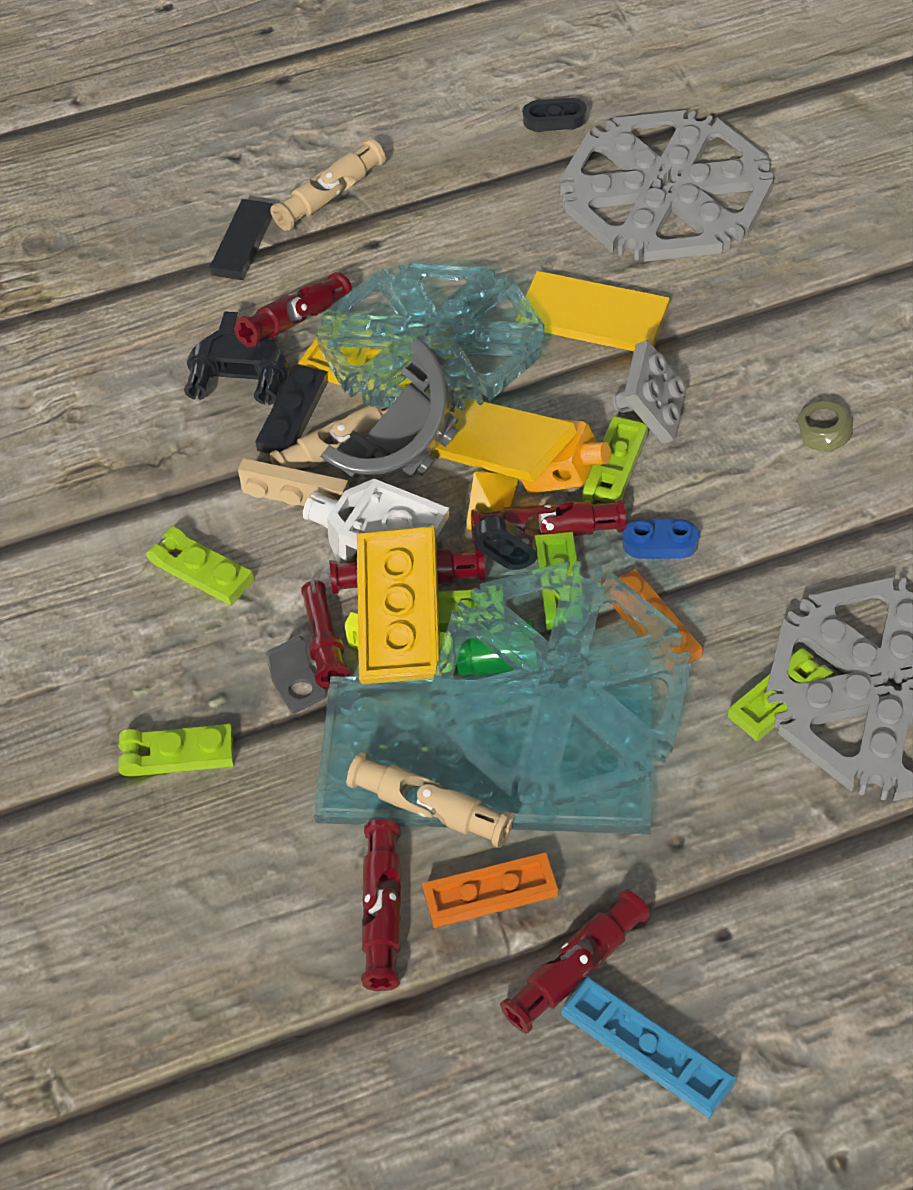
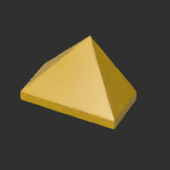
M485 469L474 472L467 529L471 530V509H477L479 513L502 511L503 507H512L520 479Z

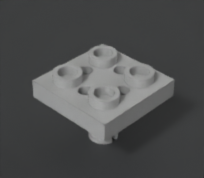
M647 340L636 344L625 391L614 393L612 402L614 409L618 411L619 415L635 411L659 441L664 444L675 440L683 399L686 394V386L682 378L677 376L666 363L664 356L658 353Z

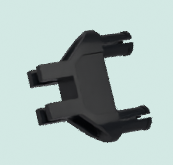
M224 311L219 330L200 341L189 354L187 367L190 370V374L184 388L185 394L195 400L197 391L200 389L198 399H204L207 396L210 378H213V376L257 379L258 384L254 392L255 400L265 405L267 394H270L268 405L274 404L277 399L279 384L287 378L289 373V367L284 355L273 342L274 337L266 336L260 339L258 345L252 348L245 347L238 340L234 330L236 320L239 319L238 312Z

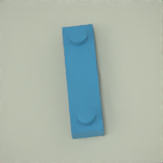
M589 976L561 1008V1015L709 1119H711L736 1085L737 1078Z

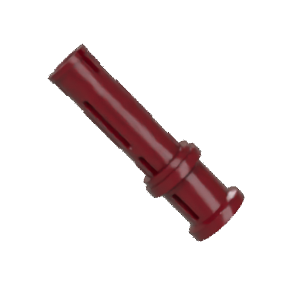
M314 580L316 593H313L309 581L301 587V594L304 598L313 639L309 646V654L317 666L314 678L317 685L321 688L334 689L341 687L350 679V670L344 664L342 658L345 648L342 640L335 635L325 584Z

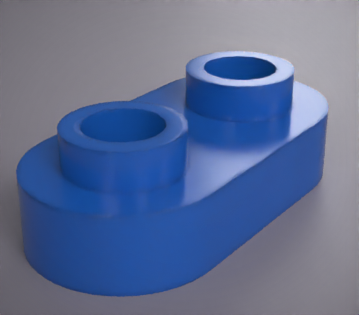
M683 519L634 520L626 525L622 536V546L625 552L639 559L687 558L697 551L699 544V531L697 527L690 521Z

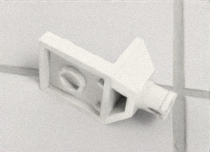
M374 478L346 490L339 500H333L319 492L313 491L310 494L312 499H307L303 510V518L305 520L316 522L328 528L329 543L337 563L354 562L357 557V533L434 526L437 538L449 518L448 507Z

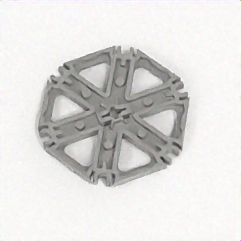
M687 110L613 118V122L610 120L605 121V132L599 131L596 127L592 128V135L587 132L560 178V196H562L564 211L613 253L614 248L618 245V255L622 256L625 250L634 249V260H640L644 252V262L719 254L722 253V250L728 251L730 249V238H734L739 243H742L744 235L748 238L773 189L774 178L773 172H769L770 162L767 160V156L719 118L712 125L711 115H708L706 120L700 122L696 121L695 111L690 112L687 119ZM662 125H671L676 130L662 156H659L632 133L635 128L648 129L661 127ZM716 137L722 138L742 154V157L737 160L698 163L709 141ZM595 151L604 154L624 172L589 176L583 174L581 170L591 153ZM671 177V182H669L667 185H664L666 182L669 181ZM752 191L745 208L739 213L728 212L709 196ZM634 204L625 222L619 226L607 224L590 209ZM671 211L699 234V236L668 240L658 237Z
M895 577L809 595L808 600L803 599L799 608V611L805 617H799L794 612L789 611L786 620L783 618L766 693L770 691L777 692L778 694L768 697V702L779 701V706L784 702L788 708L786 712L775 715L774 728H778L780 736L851 792L854 786V779L857 777L860 779L858 784L859 795H864L867 785L874 783L882 789L880 799L886 800L891 786H894L895 795L893 801L913 797V772L907 770L902 764L908 724L913 726V593L906 589V578H901L897 590H894ZM873 598L883 600L888 606L880 648L836 615L835 609L840 605ZM798 642L805 644L842 672L843 675L807 683L793 682L788 676V668L794 645ZM888 680H893L895 685L902 684L900 691H895L893 686H886ZM867 714L860 751L854 757L841 755L810 729V726Z

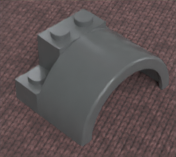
M419 337L408 347L414 353L410 358L412 362L401 371L412 382L403 390L366 438L353 430L349 434L350 438L346 443L342 442L336 449L329 445L320 456L328 463L345 471L352 478H356L358 474L363 476L387 475L403 471L412 478L416 473L423 476L436 460L431 456L440 444L446 448L459 432L455 427L459 420L450 413L451 399L447 379L449 373L444 370L448 363ZM429 388H430V396L425 393ZM379 451L385 457L376 458L374 455Z

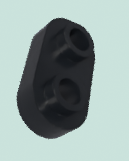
M577 98L535 100L527 103L523 108V124L527 129L534 132L574 130L584 125L587 120V106L582 100Z
M487 517L474 527L473 535L477 550L503 567L511 570L524 569L534 564L537 560L535 540L507 520L498 517Z

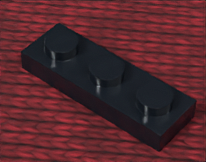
M294 364L255 441L257 451L270 454V452L275 450L281 452L297 444V439L301 438L329 382L327 371Z

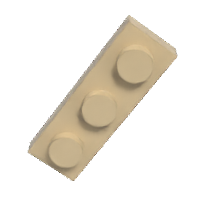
M245 458L242 459L238 468L243 493L257 498L264 497L283 501L290 505L305 506L307 499H312L310 494L313 491L319 492L333 500H339L343 493L349 489L348 480Z

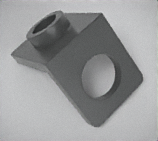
M302 636L295 637L266 652L272 683L291 713L295 714L326 698L325 690L317 685L314 673L309 667L305 641ZM305 682L312 687L310 695L301 699L292 697L289 693L290 688L296 683Z

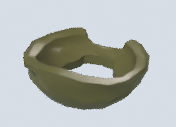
M817 401L802 410L796 420L804 445L818 451H831L840 448L850 440L853 434V420L848 410L837 402ZM828 409L837 414L838 421L832 427L821 429L810 427L806 422V417L817 410Z

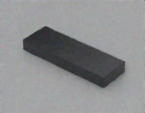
M247 199L241 200L210 265L212 276L237 280L244 279L272 219L270 209L273 203Z

